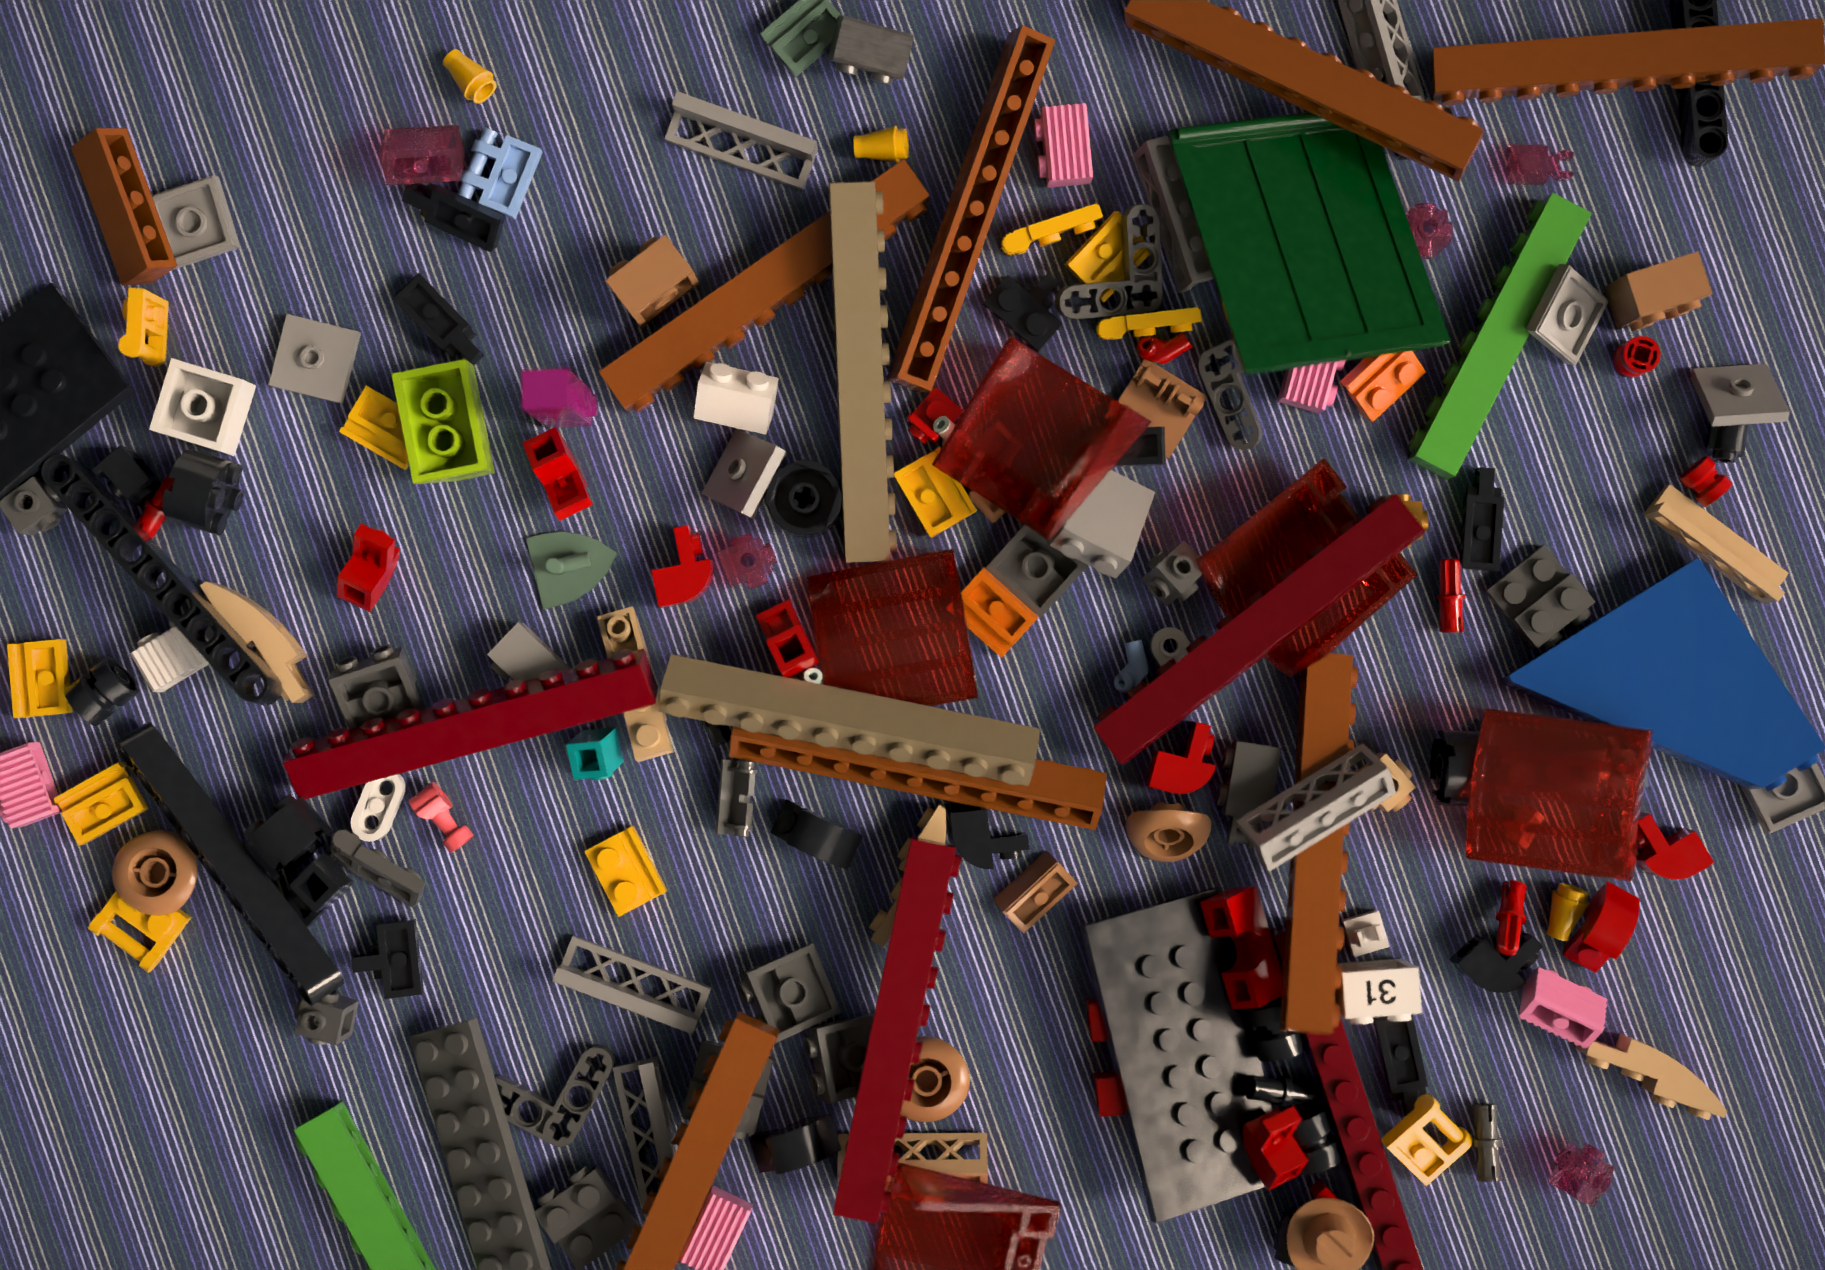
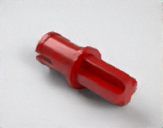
M169 474L153 498L146 499L145 504L147 506L136 521L152 539L166 520L163 513V495L165 490L172 492L175 482L174 479L168 478Z
M1456 558L1442 559L1439 562L1440 595H1435V599H1439L1440 608L1439 632H1464L1462 607L1463 598H1466V594H1461L1460 561Z
M1510 880V887L1508 881L1502 883L1500 910L1496 912V920L1499 921L1496 950L1498 953L1508 956L1515 955L1519 950L1521 925L1526 923L1523 907L1527 886L1520 881Z

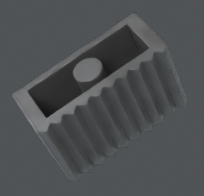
M840 15L837 18L827 60L836 62L835 70L852 75H857L858 69L872 72L871 80L892 85L893 79L903 80L905 77L914 35Z

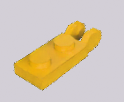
M1096 203L1014 230L1013 233L1009 232L1008 235H1005L1006 237H1003L1001 249L1003 253H1006V256L1010 255L1011 257V255L1015 256V254L1025 253L1030 243L1039 241L1040 247L1061 240L1060 233L1074 229L1075 235L1094 230L1096 229L1095 222L1100 221L1103 217L1100 206Z
M1196 307L1104 318L1097 322L1095 331L1097 332L1096 335L1102 338V340L1121 339L1127 330H1133L1134 337L1156 335L1155 327L1170 326L1171 333L1192 331V323L1202 322L1201 309Z

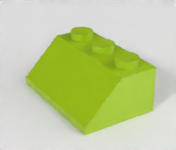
M466 359L392 374L414 485L461 481L495 474L473 364Z

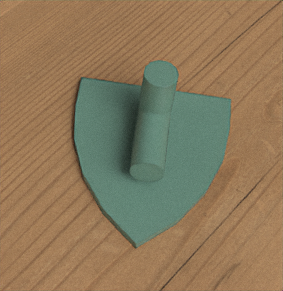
M553 532L526 538L543 610L577 600L595 588L608 573L618 553L601 541L578 533Z

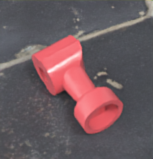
M431 782L420 793L408 800L416 815L423 819H431L446 835L443 845L450 854L474 836L466 825L460 828L457 826L448 812L453 805L446 793L435 782Z

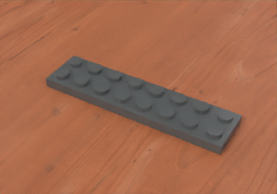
M477 1017L409 1036L478 1270H551Z

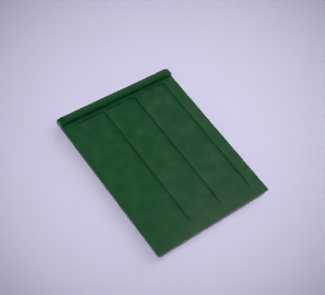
M1310 112L1180 127L1169 130L1167 136L1244 373L1250 375L1434 348L1450 343V337L1381 145Z

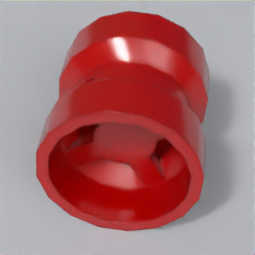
M1638 336L1622 343L1615 349L1612 363L1618 374L1623 377L1634 378L1653 370L1660 361L1661 352L1658 344L1653 339L1647 336Z
M1708 455L1692 464L1678 478L1685 488H1691L1693 491H1696V500L1702 507L1712 504L1733 485V482L1725 474H1717L1716 464Z

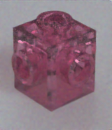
M1419 203L1415 204L1414 208H1410L1405 213L1421 259L1435 258L1437 254L1447 247V244L1451 243L1453 224L1452 221H1447L1448 210L1436 209V204ZM1423 226H1430V233L1425 232Z
M751 533L730 540L732 547L717 552L729 586L732 589L746 584L748 590L768 583L767 576L774 574L772 565L778 563L771 543L763 544L760 537L752 538ZM748 556L755 557V563L751 567L744 566V560Z
M1569 1142L1566 1148L1557 1155L1555 1169L1548 1182L1577 1200L1595 1207L1600 1196L1611 1186L1612 1173L1616 1167L1605 1162L1603 1159L1606 1153L1585 1142L1583 1148H1580Z

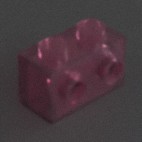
M459 125L385 129L379 155L387 185L461 181L465 153Z

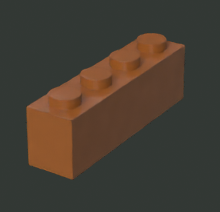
M95 128L71 147L122 286L152 284L177 267L175 257L127 128Z

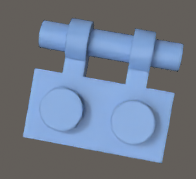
M484 128L480 139L474 141L471 149L474 154L467 171L463 170L459 182L462 184L457 194L471 200L475 189L481 190L483 193L479 204L509 218L516 219L543 151L541 148L508 135L505 136L501 148L493 146L498 133L489 128ZM487 160H495L489 178L481 177Z

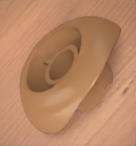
M1160 802L1152 806L1150 811L1132 813L1126 820L1125 829L1131 844L1144 857L1158 862H1176L1190 857L1206 843L1212 824L1209 816L1188 812L1183 805L1177 802L1175 804Z
M153 830L132 838L119 850L112 867L113 885L122 900L133 909L152 916L168 915L179 910L191 896L198 874L196 856L178 833L168 830Z
M921 1036L916 1038L917 1041L923 1042L919 1064L911 1063L908 1078L915 1079L911 1102L903 1100L901 1115L907 1116V1119L916 1122H934L950 1116L962 1105L969 1092L970 1075L964 1058L952 1045L936 1037Z
M1318 1198L1302 1205L1291 1218L1287 1229V1248L1291 1261L1297 1270H1359L1368 1259L1374 1242L1372 1225L1363 1212L1347 1202L1332 1198Z

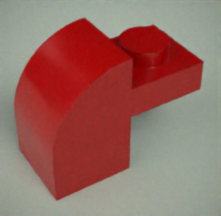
M556 427L522 442L532 470L543 484L554 514L559 521L593 505L586 488L588 485L570 448Z
M362 523L354 533L353 555L337 578L338 598L371 612L385 591L398 563L401 549L395 547L394 538L380 529H372Z
M689 525L673 528L681 565L651 570L658 607L660 608L690 603L702 596L711 584L714 574V562L711 559L698 561L697 555L703 554L702 542L699 532L693 533Z
M789 599L756 615L767 638L766 642L784 677L790 678L820 663Z
M1192 721L1183 757L1154 750L1145 786L1175 794L1190 793L1204 786L1216 769L1215 765L1202 762L1204 755H1210L1215 735L1210 734L1211 725Z
M1636 812L1626 818L1631 828L1628 830L1629 837L1638 849H1644V852L1632 859L1645 872L1667 879L1679 880L1689 878L1715 863L1695 830L1682 828L1665 838L1650 813Z
M1606 881L1589 901L1585 912V922L1564 945L1563 956L1594 973L1610 957L1616 960L1627 946L1635 930L1639 916L1640 898Z
M1294 1106L1283 1112H1280L1279 1109H1274L1246 1123L1243 1127V1141L1247 1155L1254 1170L1268 1191L1299 1176L1308 1162V1159L1292 1136L1302 1120Z

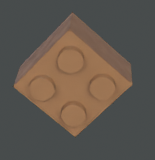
M663 235L660 239L655 236L646 241L639 248V255L630 262L625 259L616 264L609 271L611 276L605 280L641 328L645 327L700 284L692 268L666 235Z
M1699 251L1628 273L1603 288L1606 298L1609 300L1608 304L1616 328L1620 329L1630 326L1631 332L1651 326L1665 318L1666 320H1671L1686 315L1689 311L1702 307L1700 300L1712 295Z

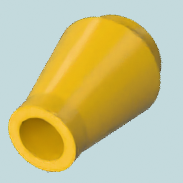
M458 49L450 51L445 56L443 66L449 71L467 100H473L479 104L486 101L494 93L496 82L493 80L492 72L463 55Z
M895 125L868 134L854 136L853 147L855 157L899 163L900 159H907L909 155V142L906 128L898 129Z
M1559 883L1558 889L1552 892L1549 926L1546 934L1558 940L1568 941L1570 934L1589 905V902L1586 901L1589 893L1581 888Z

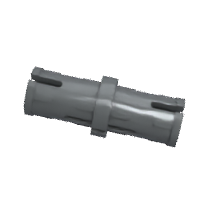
M1472 1104L1475 1131L1472 1147L1476 1148V1180L1480 1182H1492V1179L1495 1182L1501 1181L1499 1147H1502V1138L1498 1137L1497 1104Z

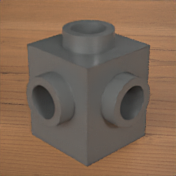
M37 477L30 478L0 500V509L19 534L34 536L40 530L45 532L55 527L61 521L60 516L69 510L44 480Z
M1182 541L1169 554L1163 549L1148 562L1147 565L1152 570L1142 578V581L1148 586L1150 593L1155 598L1168 606L1176 598L1184 602L1199 588L1195 581L1209 566L1185 541Z
M336 989L312 1006L308 1005L301 998L294 1012V1018L297 1020L295 1034L307 1037V1040L313 1044L338 1045L352 1036L359 1000L342 996Z

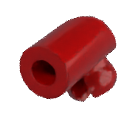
M1182 332L1169 341L1152 336H1144L1138 340L1136 350L1142 359L1158 364H1166L1191 349L1192 345L1185 333Z

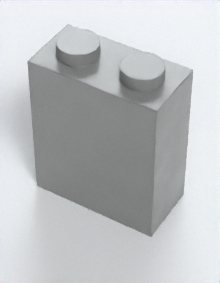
M1089 459L1075 476L1050 546L1061 551L1065 556L1077 559L1095 568L1099 573L1116 579L1132 561L1155 492Z

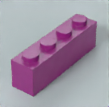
M569 369L521 370L522 408L525 412L547 428L592 426V417L598 415L597 396L592 394L591 389Z

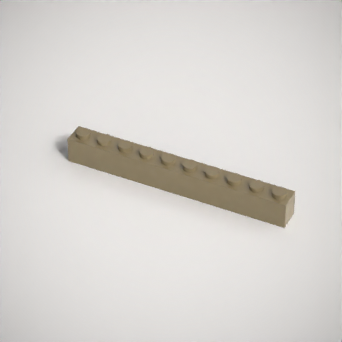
M875 182L830 183L828 193L841 495L843 497L844 561L846 563L891 561L890 552H897L896 530H889V515H895V494L888 493L887 478H894L893 455L886 456V441L892 440V419L885 418L884 403H891L890 380L883 381V366L889 365V344L882 343L881 328H888L887 305H880V290H886L885 267H879L878 252H885L884 229H877V214H883L882 191H876Z
M673 654L670 655L660 689L659 712L675 717H687L707 721L714 725L722 724L742 728L749 732L767 733L789 740L796 739L816 743L823 747L851 750L863 755L871 754L891 758L898 762H910L930 766L937 770L945 769L965 773L972 777L1000 780L1012 785L1029 786L1036 762L1040 728Z

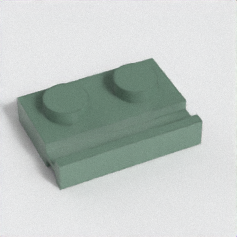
M799 0L763 30L760 36L796 78L830 49L837 18L841 14L829 0Z

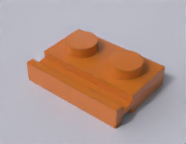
M1406 351L1366 357L1340 383L1346 387L1348 395L1364 418L1374 422L1420 379L1426 371L1414 352Z
M984 567L947 607L956 618L1001 658L1039 617Z

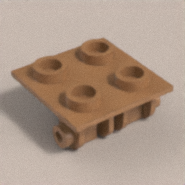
M1144 359L1106 421L1118 428L1165 427L1166 458L1169 459L1193 419L1203 407L1208 396L1157 364Z

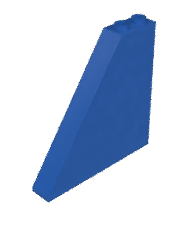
M1699 558L1686 563L1501 678L1505 686L1750 790L1765 788L1766 791L1775 789L1787 781L1786 773L1794 768H1797L1799 772L1809 768L1819 761L1816 755L1825 750L1824 743Z

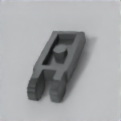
M340 829L335 834L333 833L329 855H331L334 861L337 860L339 864L349 869L350 872L410 907H416L423 896L426 882L421 879L418 873L410 868H400L390 862L389 858L377 849L370 850L360 843L359 836L354 833L351 834L345 829Z

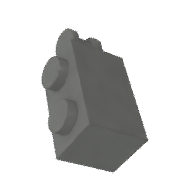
M1232 740L1231 747H1225L1222 769H1227L1225 784L1220 783L1218 786L1216 805L1221 806V814L1230 816L1226 840L1227 845L1233 846L1235 842L1247 844L1248 849H1254L1251 841L1237 828L1236 821L1239 817L1242 818L1274 798L1282 748ZM1259 823L1252 827L1256 832L1258 831Z

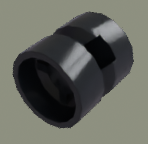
M105 656L89 669L90 677L80 676L64 689L65 698L70 706L82 719L93 726H98L114 713V705L123 706L139 693L138 686L131 675L121 664L109 656Z
M1281 997L1260 1008L1246 1009L1250 1029L1257 1031L1253 1041L1258 1060L1260 1061L1282 1060L1305 1051L1302 1033L1279 1030Z
M1318 1106L1315 1109L1307 1108L1298 1111L1302 1120L1292 1136L1308 1159L1300 1175L1322 1172L1342 1162L1344 1156L1336 1137L1328 1135L1333 1127L1326 1108Z

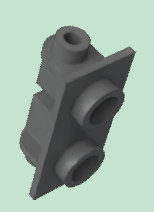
M721 759L715 834H733L734 836L749 837V830H753V803H750V796H754L755 775L758 774V770L754 769L755 762Z

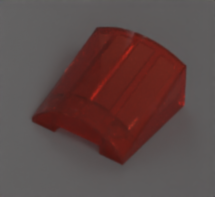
M1010 336L932 465L1011 514L1018 521L1044 538L1051 540L1149 426L1151 421Z
M1325 458L1316 463L1196 559L1210 592L1226 616L1232 612L1238 616L1248 608L1245 602L1261 589L1268 593L1279 583L1276 581V578L1282 572L1293 565L1296 569H1299L1309 560L1306 555L1322 542L1328 546L1339 538L1336 532L1353 518L1357 522L1362 520L1342 496L1341 492L1347 486ZM1401 553L1397 554L1264 658L1289 677L1297 674L1326 657L1418 574Z
M953 549L807 577L823 685L926 706L978 698L967 623Z
M1486 708L1471 781L1467 818L1466 859L1632 882L1638 849L1636 839L1646 768L1649 767L1653 730Z
M898 1163L895 1177L892 1176L887 1189L892 1191L888 1213H881L873 1270H1040L1047 1239H1054L1062 1206L1056 1200Z

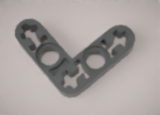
M1134 204L1129 206L1122 215L1124 280L1073 284L1062 287L1057 292L1054 302L1056 310L1060 315L1071 319L1149 313L1160 306L1163 297L1158 214L1153 207L1148 204ZM1139 210L1141 216H1147L1148 219L1147 224L1141 226V236H1149L1150 242L1138 241L1133 243V237H1140L1139 226L1132 223L1133 218L1138 217ZM1143 247L1149 251L1151 260L1146 268L1139 269L1134 264L1133 256L1139 248ZM1144 286L1145 291H1151L1152 294L1151 298L1146 299L1144 306L1143 301L1127 300L1126 293H1141ZM1107 288L1113 289L1118 297L1116 305L1109 310H1106L1100 304V295ZM1071 292H1073L1075 297H1090L1091 305H1076L1074 308L1075 312H1073L1072 307L1065 306V299H1070L1072 296Z
M1231 339L1205 351L1199 358L1198 367L1227 440L1234 448L1247 450L1259 444L1262 439L1263 430L1240 375L1243 369L1234 341ZM1232 346L1233 357L1240 366L1235 369V363L1229 362L1221 366L1222 373L1220 375L1216 371H1209L1208 365L1212 363L1211 357L1215 355L1217 359H1224L1231 356L1227 348ZM1228 388L1235 389L1240 395V403L1233 410L1226 409L1221 403V395ZM1245 409L1248 416L1240 417L1245 427H1252L1254 432L1249 435V443H1246L1244 439H1237L1236 433L1240 431L1238 421L1233 420L1229 422L1228 416L1240 414Z
M603 1045L589 1047L580 1057L556 1103L505 1076L494 1075L496 1084L503 1087L501 1090L502 1095L509 1099L514 1096V1093L520 1095L513 1103L511 1112L505 1109L510 1102L501 1098L507 1121L553 1146L565 1147L569 1145L578 1135L613 1070L615 1059L612 1051ZM597 1054H601L604 1056L602 1063L606 1065V1069L599 1068L595 1072L592 1081L599 1082L596 1087L589 1079L578 1077V1073L581 1072L583 1076H586L592 1066V1062L587 1060L588 1056L594 1058ZM580 1085L588 1090L590 1098L587 1104L578 1106L571 1102L569 1092L574 1086ZM524 1101L534 1102L539 1108L538 1118L533 1121L524 1120L519 1114L520 1104ZM561 1105H563L569 1112L580 1114L581 1117L578 1119L573 1115L567 1124V1129L571 1134L564 1133L562 1137H558L555 1135L557 1128L552 1124L553 1122L559 1124L564 1118L567 1111L560 1109Z

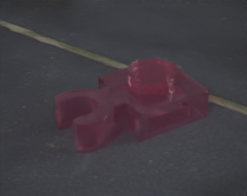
M1511 144L1507 148V184L1544 185L1547 183L1548 175L1557 181H1567L1573 177V171L1561 170L1559 161L1571 160L1574 157V152L1563 150L1554 156H1548V145Z

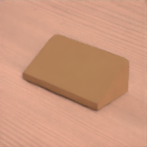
M1045 851L994 898V902L1024 934L1078 883L1049 851Z

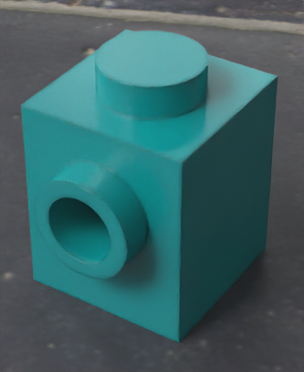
M617 727L582 730L566 744L573 780L591 778V780L596 781L607 779L624 762Z

